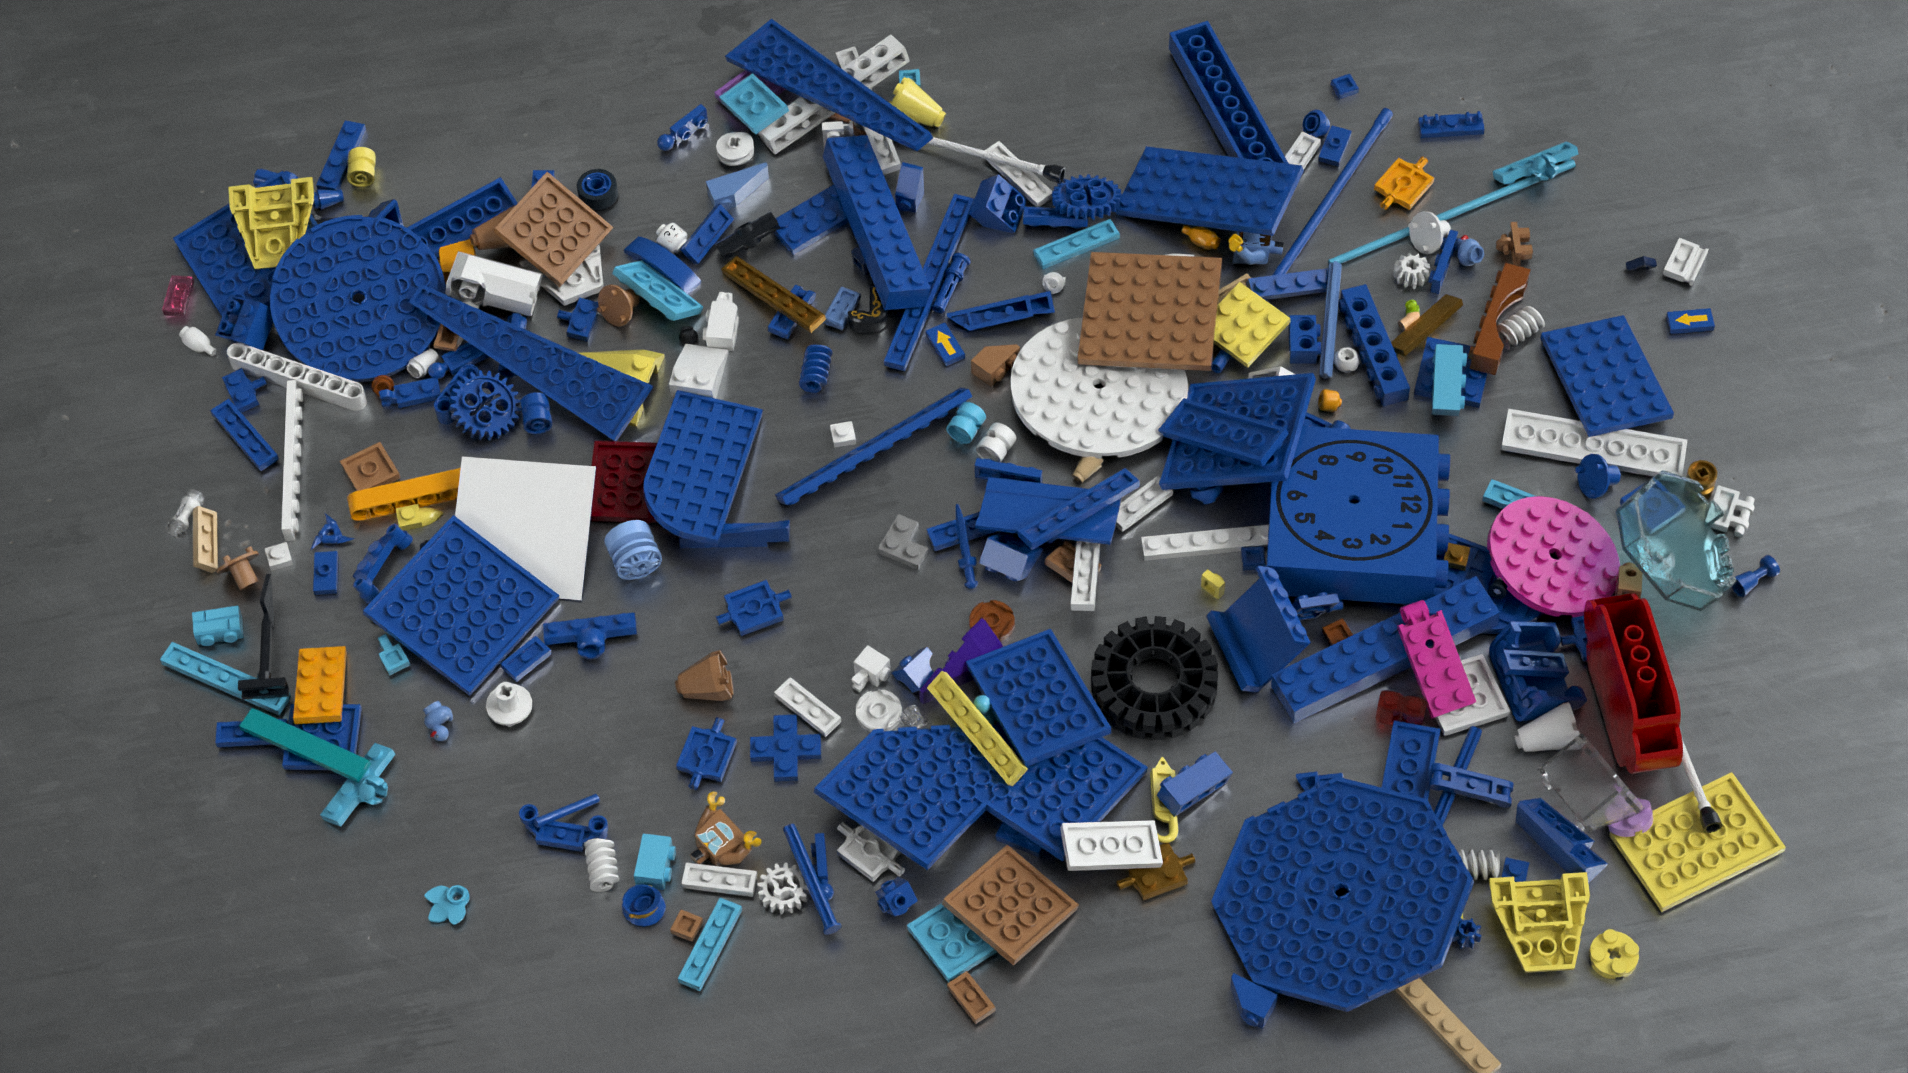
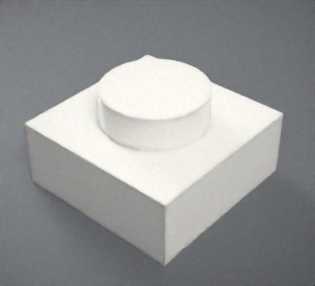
M852 421L830 425L834 448L856 444Z
M287 542L265 548L271 571L293 565Z

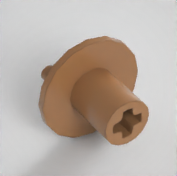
M613 284L604 286L599 292V307L597 311L610 324L618 327L624 326L631 320L633 308L639 304V296L630 288L623 290Z
M252 546L245 549L246 554L233 560L230 559L229 555L223 557L225 564L216 570L217 574L230 571L240 591L248 589L259 582L249 561L259 555L258 551H254Z

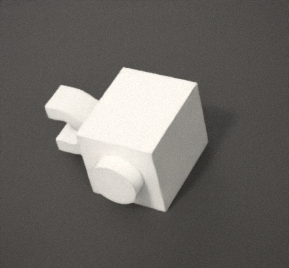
M867 645L854 661L856 675L851 679L854 683L852 688L860 693L867 682L878 687L882 681H886L891 674L890 659Z

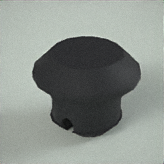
M685 326L681 329L679 340L682 344H694L697 341L698 333L693 327Z

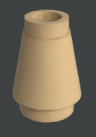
M1082 457L1072 477L1082 484L1102 467L1103 459Z

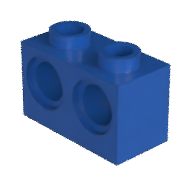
M1289 315L1291 321L1288 327L1290 364H1316L1317 355H1321V342H1317V337H1320L1321 326L1316 324V315Z

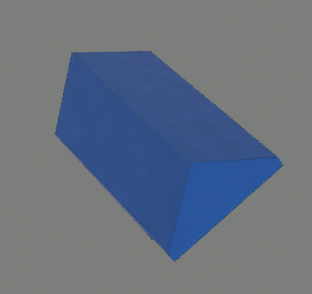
M1542 798L1519 801L1515 822L1566 873L1587 872L1589 883L1606 868L1608 863L1590 849L1595 841Z

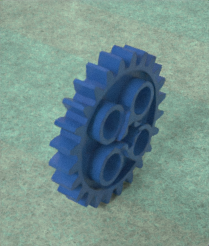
M1090 174L1086 177L1079 175V178L1071 176L1070 180L1064 179L1063 183H1057V186H1054L1052 205L1055 206V210H1060V214L1067 213V217L1074 215L1075 219L1083 217V220H1086L1087 217H1091L1092 220H1095V216L1103 218V214L1110 216L1111 212H1116V208H1120L1122 194L1121 189H1118V184H1113V180L1106 182V177L1099 179V176L1096 175L1094 178H1091Z
M479 370L477 376L470 372L469 379L463 376L461 382H456L455 388L450 393L452 396L448 400L452 404L449 407V411L454 412L451 419H458L456 427L464 426L462 433L469 430L471 431V438L478 434L479 440H482L483 436L486 435L488 441H490L493 434L499 439L501 432L507 435L509 429L514 428V422H517L519 419L517 414L520 413L521 408L517 406L520 405L521 400L515 399L518 391H511L514 385L510 384L507 386L505 384L507 378L501 381L499 380V373L495 377H491V371H488L486 376H484L483 372ZM482 388L490 390L491 394L484 393ZM496 395H500V397L492 400ZM465 400L472 401L474 405L470 406L466 404ZM481 404L483 405V407L475 415H469L471 413L476 412L480 408ZM496 405L504 407L505 411L498 410ZM479 417L486 418L488 422H481Z

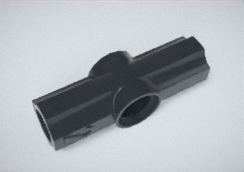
M770 211L753 222H747L734 230V233L715 243L723 259L726 260L742 250H748L761 242V239L780 229V226Z

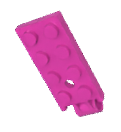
M1424 600L1401 607L1400 614L1406 625H1398L1397 629L1431 719L1476 703L1477 701L1442 610L1429 616V610ZM1427 640H1431L1434 645L1432 648H1428L1425 643Z

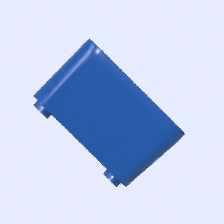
M1510 622L1490 644L1489 655L1512 713L1518 721L1535 720L1567 702L1570 703L1572 710H1576L1588 701L1580 686L1568 688L1564 678L1505 674L1499 656L1504 649L1553 653L1558 648L1561 636L1555 623Z

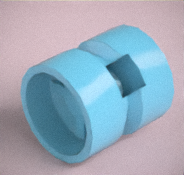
M963 402L958 408L956 416L947 425L946 431L957 442L970 444L977 434V430L986 420V414L976 404Z

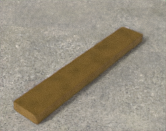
M735 256L721 268L725 276L810 333L826 320L825 314L738 256Z

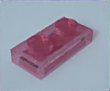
M171 275L162 308L164 315L185 317L194 285L193 277Z

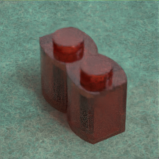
M1381 691L1376 720L1386 725H1393L1395 720L1423 726L1427 701L1416 696L1404 697L1395 691Z

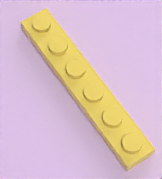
M941 671L927 689L1008 785L1014 786L1028 768L948 673Z

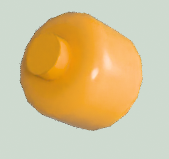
M1323 389L1320 392L1318 408L1321 411L1333 413L1341 406L1342 399L1337 391Z

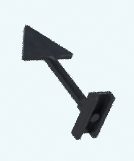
M271 573L265 576L260 596V605L264 613L261 624L260 669L257 673V679L238 680V690L242 691V700L289 697V686L286 678H271L270 673L271 628L275 627Z

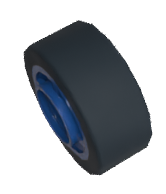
M589 170L579 177L576 184L579 199L592 210L606 209L617 200L618 188L616 178L607 170Z

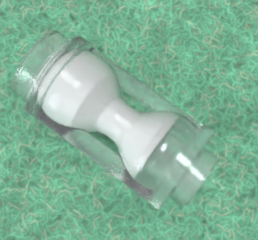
M190 489L183 494L178 511L165 525L169 535L174 538L187 535L189 523L193 518V509L197 506L203 507L204 505L203 501L205 498L200 492Z

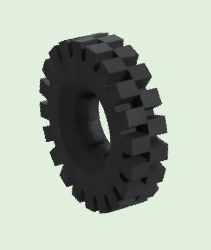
M1146 616L1135 618V626L1133 627L1128 621L1118 625L1117 634L1111 630L1104 637V644L1098 645L1091 667L1093 699L1096 700L1098 707L1102 708V713L1107 722L1110 723L1115 720V728L1124 734L1129 728L1133 729V737L1144 739L1146 733H1152V740H1164L1165 732H1169L1171 737L1175 738L1183 735V727L1186 726L1189 731L1197 727L1200 717L1205 719L1210 713L1211 704H1214L1217 695L1218 663L1216 655H1212V647L1206 639L1200 641L1201 633L1193 627L1186 632L1185 623L1174 619L1171 626L1166 625V617L1155 616L1154 624H1149ZM1160 659L1168 662L1169 665H1172L1177 670V679L1179 680L1167 691L1150 693L1141 690L1140 687L1133 683L1131 671L1144 660Z

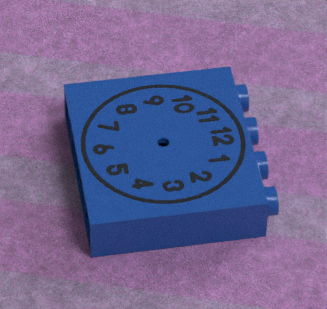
M1302 427L1287 481L1271 482L1266 567L1274 568L1278 573L1279 580L1287 591L1288 596L1299 597L1308 595V597H1314L1316 594L1327 592L1328 595L1337 594L1339 600L1412 604L1433 597L1434 588H1447L1448 560H1436L1437 551L1447 552L1449 525L1437 524V516H1448L1450 489L1438 488V481L1449 480L1450 454L1439 453V435Z

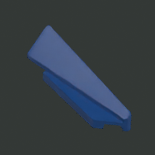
M1051 291L946 314L949 319L968 331H974L1034 317L1033 314L1055 313Z
M790 520L771 523H728L724 526L718 546L679 537L680 548L768 547V542H790Z

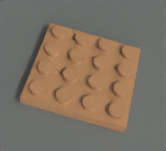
M546 172L495 227L493 232L557 286L561 287L611 232L613 226L550 173Z
M1006 845L961 883L942 902L944 907L1013 966L1070 917L1079 906L1078 903L1009 845Z

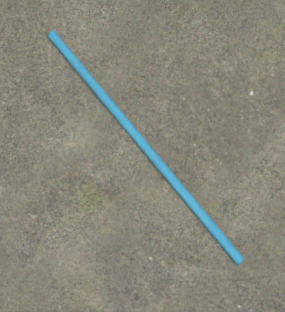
M1571 159L1557 165L1559 167L1557 174L1576 167L1575 161ZM1532 175L1436 216L1439 220L1446 221L1542 180ZM1406 227L1328 260V264L1334 261L1342 264L1410 236V229Z

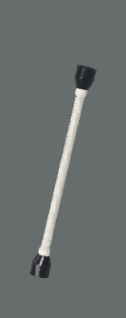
M935 137L927 143L939 148L1037 172L1038 175H1042L1048 180L1060 184L1065 177L1066 168L1055 164H1033Z
M1683 742V758L1681 763L1699 804L1701 825L1704 832H1715L1722 827V822L1718 813L1706 799Z

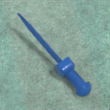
M956 504V526L962 559L958 560V565L965 572V587L974 589L978 585V581H975L973 570L977 560L976 557H972L970 554L964 517L959 504Z

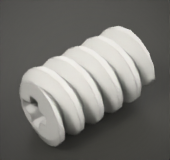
M1526 306L1515 315L1510 316L1509 319H1505L1502 323L1496 325L1504 348L1510 350V345L1515 347L1518 345V341L1522 342L1525 340V337L1529 338L1531 332L1536 333L1538 328H1544L1545 322L1536 309Z
M599 838L584 842L590 889L594 892L608 891L613 888V884L620 880L619 876L615 875L618 873V868L615 866L617 860L613 858L616 854L615 850L612 849L614 842Z
M1463 849L1459 850L1458 853L1462 858V862L1467 870L1473 874L1474 880L1478 879L1480 873H1482L1484 880H1487L1489 874H1492L1493 878H1498L1500 870L1499 851L1495 857L1493 850H1489L1485 857L1483 850H1479L1477 856H1475L1472 849L1469 850L1467 856Z

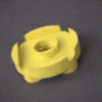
M1608 929L1604 933L1599 934L1591 943L1589 949L1591 966L1595 972L1604 978L1615 979L1622 976L1625 978L1631 975L1637 966L1639 946L1628 935ZM1609 951L1618 952L1620 958H1609Z

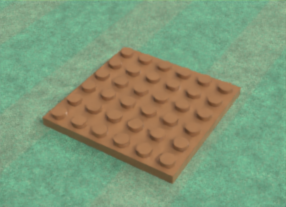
M1091 252L1077 359L1078 364L1211 371L1222 258Z

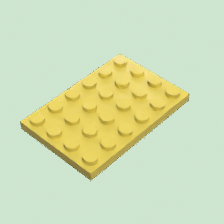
M1732 772L1702 786L1707 801L1718 813L1722 822V827L1715 832H1704L1700 822L1699 804L1694 791L1653 810V824L1644 833L1641 830L1635 832V836L1621 837L1610 832V838L1661 912L1785 851L1786 847Z

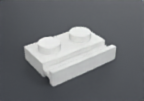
M843 121L822 123L824 148L827 138L854 136L853 121H849L850 124H843Z
M1679 238L1664 268L1663 275L1681 282H1689V285L1692 286L1709 249L1706 248L1704 250L1699 248L1700 245Z

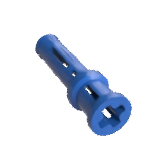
M962 253L953 254L952 263L945 270L946 278L931 307L934 312L938 314L945 312L957 283L963 280V273L971 263V260Z

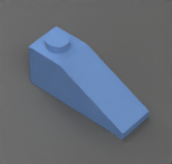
M765 162L706 181L707 194L713 208L718 204H721L726 210L738 206L769 179L768 165Z

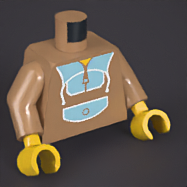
M710 792L707 796V801L710 805H707L695 830L694 838L698 849L690 854V858L695 864H701L708 859L714 866L719 867L722 865L740 864L751 852L752 846L758 847L761 845V839H753L757 834L754 831H747L744 835L721 809L717 811L716 807L722 806L725 803V798L720 796L717 802H715L717 792Z

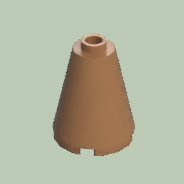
M516 205L472 229V234L470 235L472 246L477 247L478 250L512 248L493 231Z

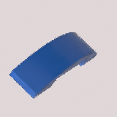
M638 236L624 249V253L636 261H644L688 295L701 284L699 277L684 262L661 245L647 238Z

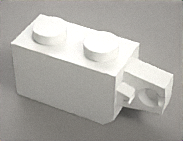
M719 292L717 300L712 301L711 310L707 309L706 322L708 326L703 328V340H706L707 347L727 349L728 351L734 350L739 317L737 314L738 308L733 303L732 293Z

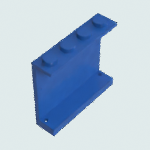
M1263 566L1256 567L1259 579L1225 612L1211 610L1206 615L1241 690L1257 693L1271 681L1273 673L1284 669L1311 643L1306 629L1302 626L1297 616V611L1288 598L1287 591L1279 580L1278 573L1274 568Z

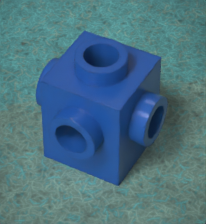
M899 876L894 880L884 882L881 888L875 891L879 899L877 904L883 913L887 912L894 917L906 913L908 907L918 902L909 882Z

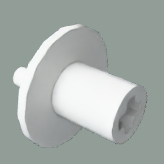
M1428 211L1417 213L1411 223L1408 224L1411 242L1420 253L1426 255L1435 253L1440 248L1443 237L1447 238L1451 230L1447 221L1439 220L1436 215Z
M503 682L488 696L486 710L489 717L495 723L512 726L521 723L528 717L532 710V698L524 687L510 682Z

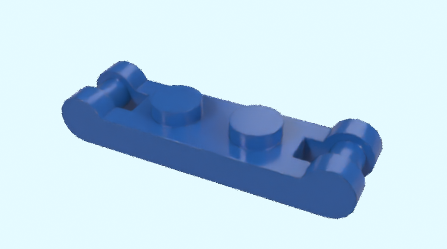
M1441 763L1432 764L1431 773L1433 778L1430 779V789L1435 791L1443 790L1495 803L1502 808L1511 807L1512 798L1510 793L1513 792V782ZM1442 775L1449 776L1448 781L1443 780ZM1496 789H1499L1501 794L1496 793Z

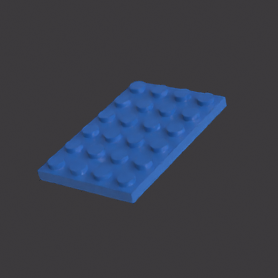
M1624 315L1541 333L1540 339L1588 437L1673 419L1674 412Z
M1051 629L966 661L968 671L982 695L989 698L992 712L1026 767L1111 734V726Z

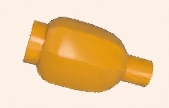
M1185 225L1182 229V233L1188 235L1193 244L1205 250H1216L1220 244L1221 238L1217 237L1216 232L1202 226L1191 228Z

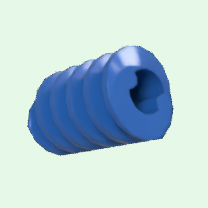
M815 344L807 346L804 352L799 386L804 391L818 393L822 390V387L827 385L828 371L830 370L829 364L833 354L829 347Z

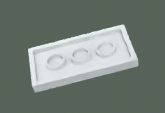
M1155 820L1062 823L1060 827L1068 871L1161 868L1163 864Z

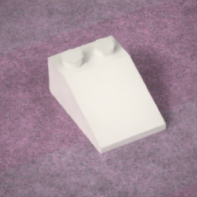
M685 344L674 365L670 378L671 400L674 399L677 390L716 399L729 351L727 349Z

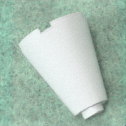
M1569 702L1557 706L1517 729L1518 734L1514 735L1518 749L1523 748L1524 752L1574 749L1583 746Z

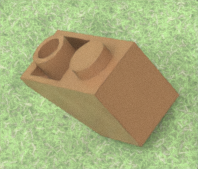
M1014 344L984 347L971 360V373L992 387L997 381L1000 382L1006 372L1013 367L1014 361L1020 352V346Z

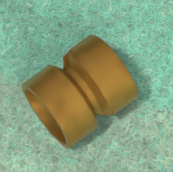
M1698 460L1690 464L1683 488L1685 495L1689 499L1702 502L1708 500L1713 494L1718 471L1711 462Z

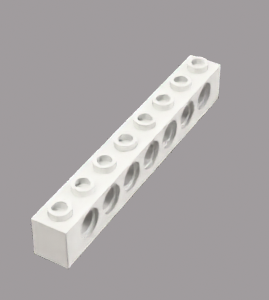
M889 35L841 69L871 89L910 62L905 47L895 37ZM800 97L788 105L789 111L758 134L761 141L776 155L835 114V112Z

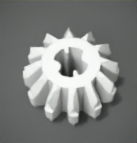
M1409 252L1407 257L1401 255L1399 260H1396L1393 276L1397 279L1398 285L1404 284L1405 289L1408 286H1412L1415 290L1417 285L1423 287L1425 282L1428 281L1430 264L1427 263L1426 257L1420 258L1419 253L1412 256Z

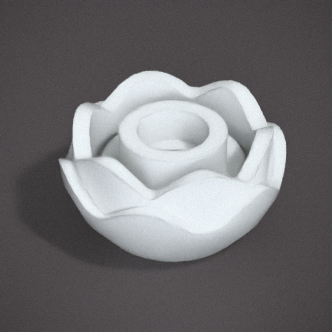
M1343 347L1334 354L1333 364L1341 372L1350 373L1355 371L1361 362L1358 352L1350 347Z

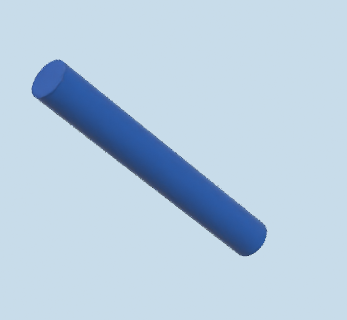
M593 794L533 820L536 828L599 803V796Z

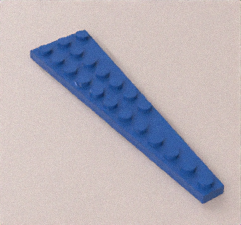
M770 19L725 55L727 62L915 151L920 150L933 139L931 132L773 19Z
M420 284L409 301L614 441L619 439L653 388L652 385L624 374L423 284Z

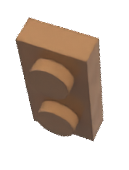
M967 971L947 983V989L975 1024L996 1011L994 1004Z

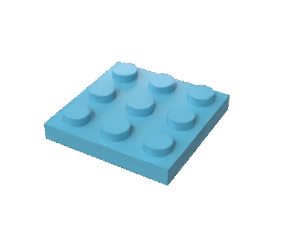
M942 903L907 925L908 931L948 983L997 953L995 949L944 907Z

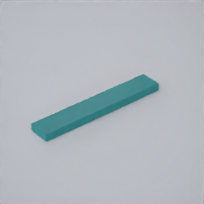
M251 708L239 725L240 729L357 783L360 782L371 765L368 759L254 708Z

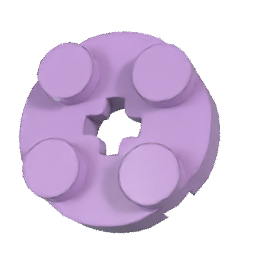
M1618 795L1604 811L1605 825L1609 827L1611 833L1621 837L1635 836V832L1641 830L1644 833L1653 824L1651 804L1648 800Z

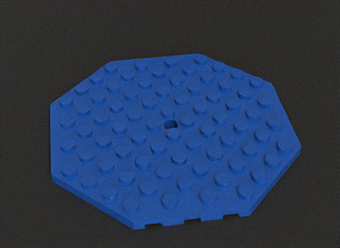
M1336 776L1328 780L1327 784L1317 789L1313 787L1298 794L1297 798L1287 803L1283 801L1268 808L1264 814L1257 817L1251 816L1244 820L1211 902L1253 983L1272 992L1349 1012L1443 966L1474 881L1427 799ZM1340 888H1346L1349 892L1344 896H1340V898L1335 894Z

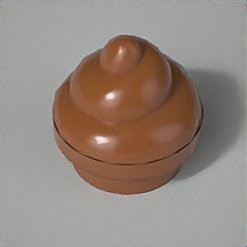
M379 375L372 381V390L377 396H380L379 391L394 390V382L387 375Z

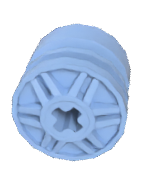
M631 520L621 523L612 528L604 539L616 572L622 579L634 580L645 577L654 572L662 562L660 550H658L651 529L645 521Z

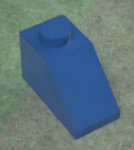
M902 162L895 192L896 206L903 211L916 213L924 196L923 167Z
M1233 973L1230 988L1240 1017L1250 1026H1258L1263 1029L1276 1007L1277 994Z

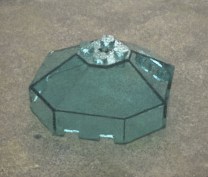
M1662 470L1641 486L1616 510L1622 549L1666 601L1702 611L1717 601L1736 582V577L1730 579L1734 572L1732 558L1730 555L1726 556L1725 554L1730 550L1729 539L1725 534L1716 535L1709 527L1724 516V511L1714 499L1710 502L1705 499L1700 493L1704 488L1698 481Z

